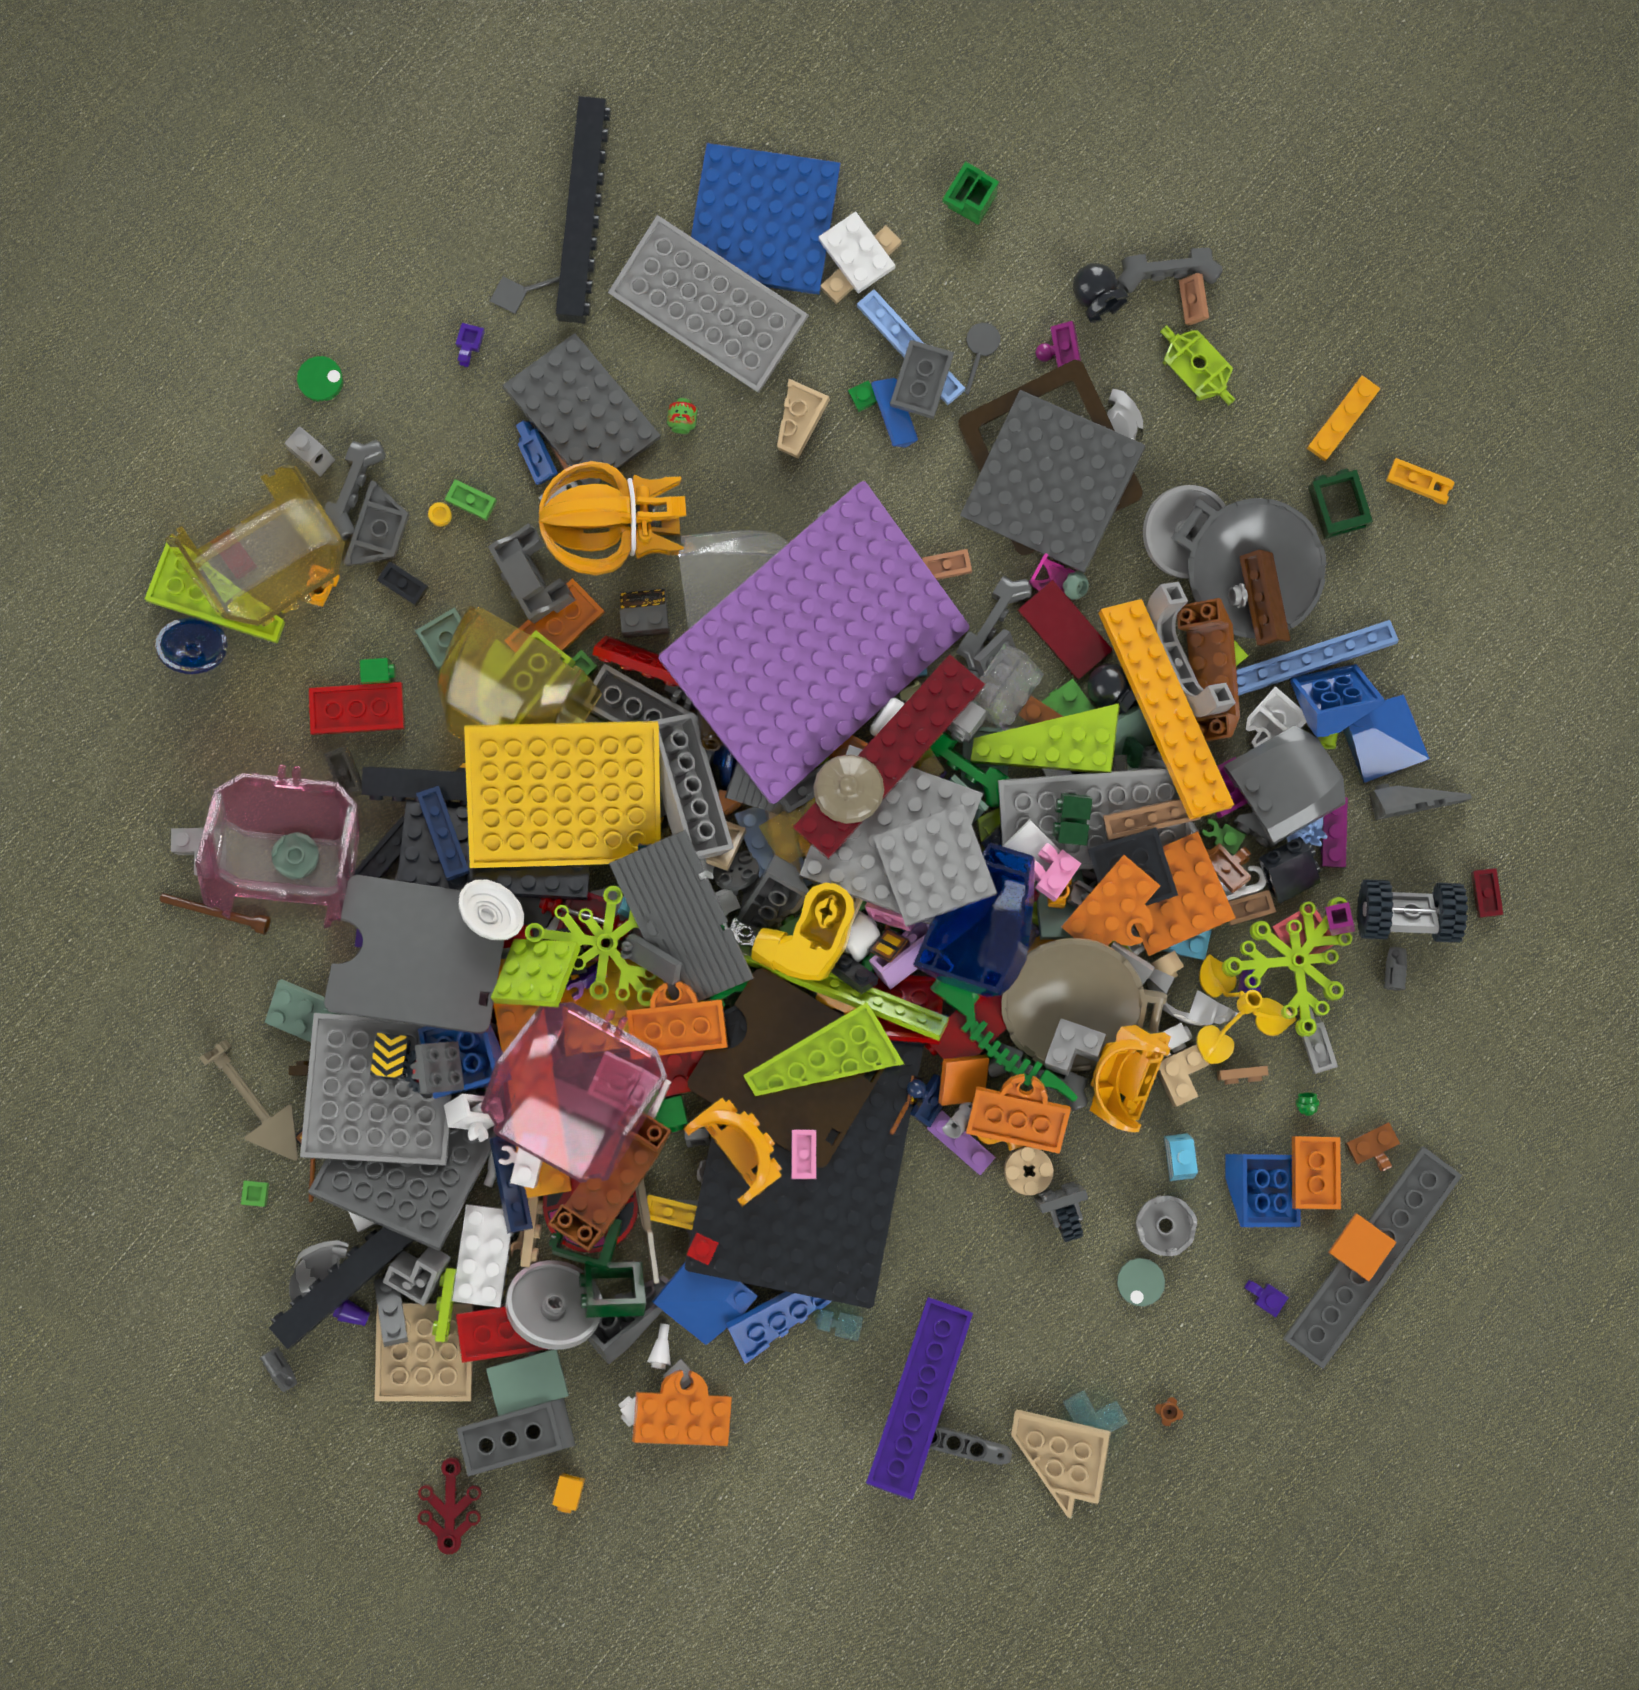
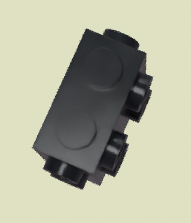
M1301 837L1291 840L1259 857L1268 890L1279 904L1321 883L1318 874L1321 870L1313 857L1316 855L1315 850L1310 843L1306 844Z

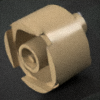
M1023 1147L1013 1151L1007 1157L1004 1164V1177L1009 1187L1015 1192L1023 1195H1036L1043 1192L1049 1186L1053 1178L1054 1169L1050 1158L1043 1151L1036 1148ZM1032 1165L1033 1176L1027 1175L1025 1177L1023 1167H1030Z

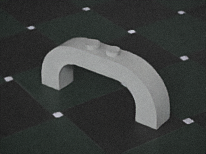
M1180 583L1160 584L1151 595L1146 609L1194 716L1203 717L1229 710L1236 702L1227 683L1209 685L1203 689L1199 685L1177 638L1175 628L1176 617L1181 608L1188 602Z

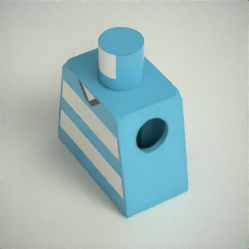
M1188 1133L1164 1136L1170 1181L1193 1179L1198 1173L1193 1138Z

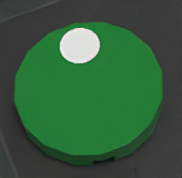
M315 356L309 358L301 365L297 373V383L306 398L315 402L328 401L337 396L343 387V374L334 360L325 356Z

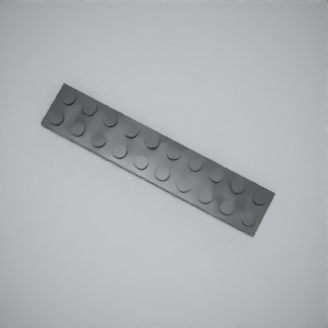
M1422 1146L1368 1220L1369 1223L1396 1241V1244L1370 1281H1367L1341 1261H1338L1282 1339L1323 1369L1462 1175Z

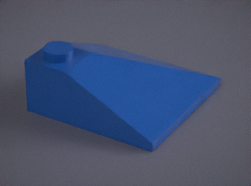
M1357 664L1290 679L1306 722L1316 737H1326L1330 734L1339 733L1384 704V698Z
M1404 695L1384 700V704L1343 730L1363 783L1429 760Z
M491 1025L482 1034L428 1026L417 1029L421 1044L457 1041L459 1044L464 1090L433 1093L434 1099L510 1080L505 1056Z
M1225 1154V1178L1240 1227H1301V1209L1292 1208V1155Z
M684 1263L652 1302L707 1345L727 1328L725 1323L743 1315L758 1296L745 1283L688 1272L685 1270Z

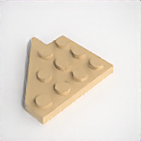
M1016 1410L1011 1436L1066 1516L1072 1517L1075 1499L1099 1503L1111 1431Z

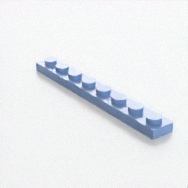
M1388 620L1236 670L1238 696L1395 645L1399 641L1391 621Z

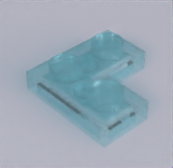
M1084 1390L1063 1401L1074 1423L1111 1432L1128 1424L1116 1400L1097 1411L1094 1410Z

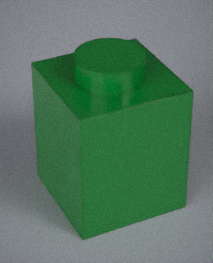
M388 658L360 660L361 683H393L392 678H396L395 664H392Z

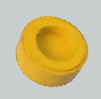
M437 502L429 508L428 517L435 526L442 527L451 521L452 512L448 505Z

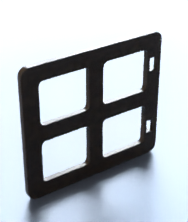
M1072 360L960 417L959 428L980 473L990 453L979 429L981 426L1009 413L1020 390L1039 398L1069 382H1073L1092 422L1115 431L1083 362ZM1133 473L1115 512L1141 500L1143 490L1135 473ZM1011 540L1020 555L1026 556L1035 552V550Z

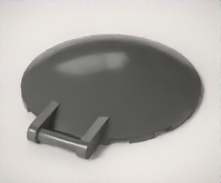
M1197 499L1194 504L1195 508L1181 529L1172 536L1176 543L1190 552L1188 578L1195 601L1200 602L1220 598L1233 624V634L1246 638H1255L1248 599L1245 606L1236 608L1235 605L1232 606L1230 604L1228 592L1230 587H1234V585L1239 586V583H1243L1245 588L1239 556L1260 549L1273 553L1288 630L1302 622L1313 610L1322 594L1325 584V565H1327L1324 546H1322L1317 531L1311 522L1295 508L1273 499H1244L1229 504L1219 511H1216L1202 500ZM1204 513L1209 517L1191 542L1186 536L1201 514Z

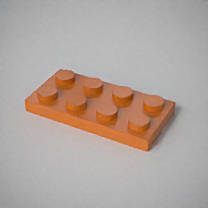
M572 578L567 585L576 599L574 602L558 613L552 611L536 623L528 619L505 642L517 653L536 630L561 651H565L605 611Z

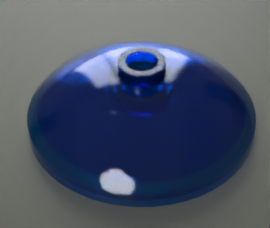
M186 617L170 622L159 632L156 639V652L160 661L171 670L183 674H200L214 669L223 661L228 649L224 631L218 625L196 617Z

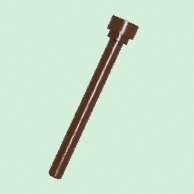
M165 893L160 895V902L248 925L256 933L266 935L270 927L271 918L269 916L260 914L259 916L251 917Z

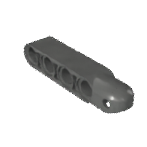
M939 1425L936 1427L937 1437L931 1442L930 1449L973 1461L983 1460L997 1465L1011 1462L1012 1451L1003 1444ZM949 1437H958L960 1439L959 1446L956 1448L948 1447L947 1440ZM976 1442L983 1445V1450L978 1455L970 1452L971 1445ZM999 1453H1003L1001 1457H997Z

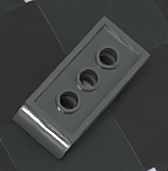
M564 1398L456 1428L468 1476L576 1446ZM532 1425H537L540 1428V1436L537 1439H533L529 1435V1429ZM510 1431L514 1432L517 1436V1441L513 1446L508 1445L505 1440L507 1433ZM486 1438L493 1442V1449L490 1452H485L482 1448V1443Z

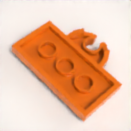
M1123 855L1061 927L1073 938L1089 939L1107 946L1113 940L1126 946L1140 944L1144 940L1141 937L1134 936L1131 933V928L1135 923H1141L1144 925L1145 931L1149 934L1151 933L1153 918L1151 911L1145 903L1158 890L1160 885L1128 857Z
M679 981L675 986L678 988L680 995L678 999L672 1000L667 996L668 982L662 984L654 991L650 1001V1008L627 1010L632 1058L727 1048L728 1043L722 999L698 1002L694 990L689 985Z
M1018 1074L1010 1077L1003 1084L1000 1091L976 1086L966 1134L1060 1154L1071 1107L1048 1102L1046 1088L1035 1076L1031 1079L1033 1088L1029 1091L1021 1090L1020 1085L1024 1082V1074Z
M678 1370L665 1377L661 1384L660 1393L636 1392L632 1438L634 1443L728 1446L732 1397L709 1395L708 1386L697 1373L689 1370L688 1376L691 1379V1384L686 1389H682L680 1386V1380L684 1375L682 1370Z

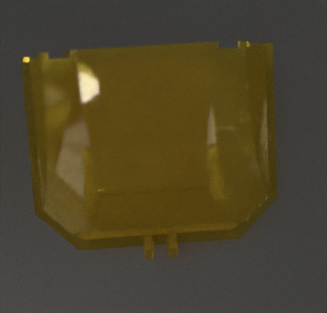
M470 605L449 643L437 682L438 694L449 733L465 742V725L584 723L602 695V692L586 673L575 665L574 668H571L559 658L562 654L485 609L478 607L475 610L476 608Z

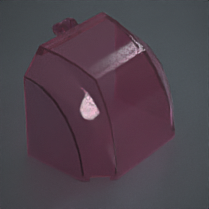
M573 1002L560 1003L558 1007L539 1006L496 1062L481 1110L484 1114L488 1113L495 1125L493 1130L497 1136L580 1183L587 1182L588 1179L601 1178L602 1181L608 1180L645 1121L666 1080L667 1074L657 1049L623 1030L628 1018L623 1016L619 1020L617 1027L611 1024L615 1016L614 1010L610 1009L604 1020Z

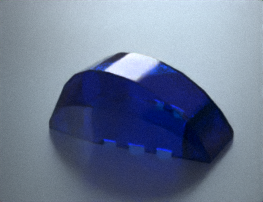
M990 843L982 855L997 894L935 916L913 963L914 967L945 984L984 997L1000 996L1009 990L1026 962L1031 933L1035 881L1034 856Z

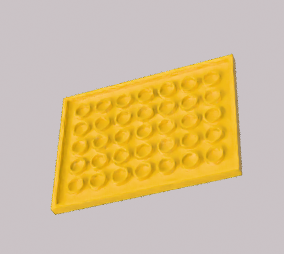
M658 721L464 726L470 868L609 864L661 840Z

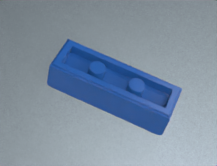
M890 378L872 382L871 386L892 445L895 447H907L917 442L918 437L909 412L890 406L897 379Z

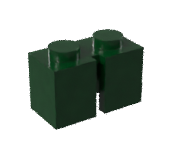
M1061 793L1060 799L1057 798L1055 812L1058 813V821L1053 823L1052 836H1056L1055 840L1058 843L1087 846L1089 824L1086 823L1087 820H1090L1093 800L1090 796Z

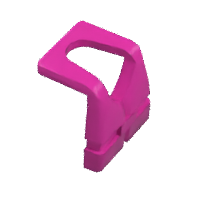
M1045 553L1029 581L1030 586L1040 591L1053 580L1064 592V581H1066L1069 573L1075 571L1070 568L1066 569L1063 565L1046 559L1048 554ZM1042 565H1044L1049 578L1035 580Z

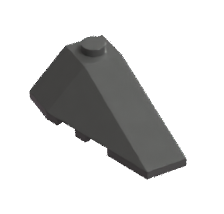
M1389 783L1375 786V790L1369 793L1375 821L1463 803L1472 799L1471 794L1406 786L1389 787Z
M774 855L731 925L732 932L754 940L762 928H769L775 923H780L784 920V917L798 911L804 903L805 896L809 890L802 877L799 876L797 868Z
M664 1275L658 1277L659 1283L654 1284V1280L644 1283L646 1298L644 1316L600 1318L596 1330L588 1338V1341L608 1364L624 1353L663 1311L652 1301L669 1282ZM632 1291L624 1295L622 1293L615 1295V1299L632 1298Z

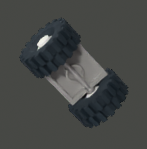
M1365 879L1361 882L1357 901V922L1361 938L1388 939L1390 932L1431 933L1435 942L1460 943L1463 940L1462 937L1465 935L1464 930H1466V921L1468 919L1467 896H1465L1466 889H1464L1463 884L1436 883L1432 894L1391 892L1392 886L1388 880Z

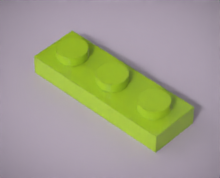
M446 1268V1271L440 1277V1287H443L442 1297L438 1296L436 1311H439L438 1321H434L432 1335H436L435 1341L448 1342L454 1305L452 1299L457 1272L456 1268Z

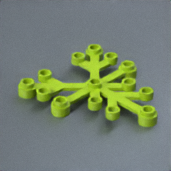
M609 886L604 890L603 898L607 904L603 930L594 920L591 910L585 908L578 913L579 920L588 926L594 936L585 935L570 916L569 909L564 905L557 906L554 913L558 919L564 922L571 933L543 929L538 923H531L526 927L525 936L531 942L549 939L578 942L580 947L583 944L593 946L581 956H577V958L583 960L582 967L577 968L574 965L573 968L575 970H582L587 962L599 954L596 980L589 988L590 995L594 999L602 1000L609 993V987L605 983L608 958L610 956L621 970L619 987L615 991L616 998L622 1001L629 998L630 991L628 987L630 982L637 992V1001L643 1006H650L654 990L645 987L637 976L644 977L646 980H653L656 975L654 974L648 978L645 975V968L628 965L616 949L619 938L634 927L639 928L630 910L628 921L613 931L616 904L623 897L619 887ZM610 891L617 893L615 900L609 899L608 893ZM559 908H565L566 915L564 917L558 916L557 910ZM583 911H588L590 913V918L588 920H583L581 918V913ZM532 928H537L539 930V935L537 937H532L530 935V930ZM608 938L610 945L603 947L601 945L602 939ZM598 985L603 987V993L600 995L594 992L595 987ZM625 989L627 991L626 997L620 998L618 991ZM644 992L650 993L651 997L648 1001L642 1000Z
M1336 897L1328 902L1327 907L1336 905L1337 902L1342 904L1347 903V901L1342 897ZM1309 901L1301 904L1299 908L1300 913L1303 915L1306 942L1302 947L1299 936L1302 924L1299 920L1294 919L1286 924L1291 948L1271 932L1267 922L1258 921L1250 927L1251 937L1257 941H1267L1285 957L1266 958L1256 949L1254 942L1245 941L1240 945V951L1243 955L1249 956L1253 960L1241 961L1237 957H1230L1222 964L1224 974L1229 977L1237 976L1243 970L1255 969L1244 980L1245 986L1249 989L1257 988L1260 985V978L1268 968L1288 966L1290 970L1294 971L1297 993L1288 1005L1282 1007L1281 1014L1285 1019L1294 1018L1299 1007L1301 1019L1296 1022L1295 1030L1302 1037L1313 1035L1317 1029L1315 1021L1310 1016L1309 1006L1318 1016L1326 1015L1330 1010L1327 1002L1317 1000L1307 991L1305 973L1323 987V995L1326 999L1334 1001L1340 999L1344 994V988L1340 982L1330 981L1311 965L1316 963L1334 964L1339 959L1338 953L1335 950H1328L1319 954L1309 953L1314 947L1329 945L1344 947L1352 942V935L1350 933L1323 936L1329 928L1327 914L1315 929L1313 914L1316 911V907ZM1305 905H1308L1311 908L1310 913H1307L1305 911ZM1292 923L1297 925L1296 931L1291 929ZM1259 926H1263L1265 928L1264 934H1261L1259 932ZM1342 935L1347 937L1346 943L1341 941ZM1246 944L1251 946L1250 952L1245 950ZM1328 953L1333 955V961L1328 960ZM1296 956L1302 959L1301 964L1296 963ZM1232 962L1237 964L1236 971L1231 968ZM1250 977L1256 980L1254 986L1249 983ZM1333 986L1338 988L1337 994L1332 992ZM1320 1004L1325 1008L1323 1013L1318 1010ZM1287 1007L1292 1009L1291 1016L1286 1013ZM1306 1022L1311 1025L1310 1031H1307L1304 1027Z

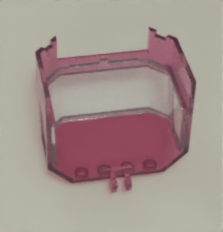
M279 764L278 776L242 773L214 789L195 862L203 904L210 908H219L223 911L222 915L228 919L231 916L235 896L326 905L328 908L324 929L330 927L331 923L335 920L342 921L341 914L348 880L355 873L360 824L358 804L339 783L301 778L299 766H294L292 770L293 778H287L286 766ZM299 832L308 835L316 843L320 859L317 868L310 875L302 879H290L282 876L275 869L271 852L274 844L284 835Z

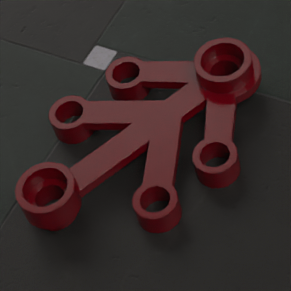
M456 1457L447 1458L441 1466V1471L446 1476L445 1504L434 1493V1489L430 1485H423L418 1491L419 1498L424 1501L427 1500L445 1519L444 1529L433 1519V1513L428 1509L422 1510L417 1518L421 1525H427L438 1537L437 1546L442 1553L447 1555L456 1553L461 1547V1537L472 1526L477 1525L481 1521V1513L478 1510H471L466 1515V1520L455 1529V1518L472 1501L478 1500L482 1495V1489L478 1485H472L468 1488L466 1495L455 1505L456 1476L462 1469L461 1461ZM448 1464L454 1465V1472H449L447 1470ZM424 1488L429 1489V1497L423 1496L422 1490ZM471 1489H476L478 1491L477 1497H472L470 1495ZM423 1513L429 1515V1521L425 1522L422 1520L421 1516ZM470 1514H476L478 1520L472 1522L469 1518ZM446 1538L452 1539V1546L449 1547L445 1544Z

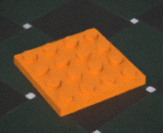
M1198 831L1163 846L1178 896L1147 905L1153 918L1150 934L1145 931L1143 924H1134L1139 937L1144 940L1142 944L1147 956L1236 919Z

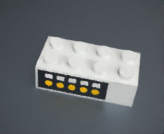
M473 1204L466 1205L452 1301L492 1307L504 1306L511 1258L510 1247L513 1243L514 1233L507 1234L503 1208Z

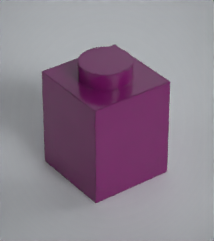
M1349 902L1325 907L1332 936L1355 931Z

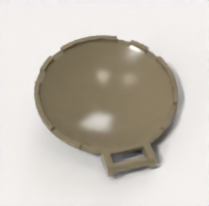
M1066 938L1051 941L1033 949L1015 965L1004 985L1002 1016L1014 1044L1031 1056L1032 1060L1035 1062L1039 1061L1045 1066L1044 1062L1061 1018L1106 1034V1043L1116 1042V1035L1123 1026L1137 1025L1149 1034L1160 1033L1158 1027L1163 1004H1166L1168 996L1163 992L1144 989L1141 979L1131 963L1113 948L1089 939ZM1148 1002L1154 1003L1149 1028L1143 1027ZM1076 1054L1070 1071L1089 1070L1096 1066L1098 1062Z

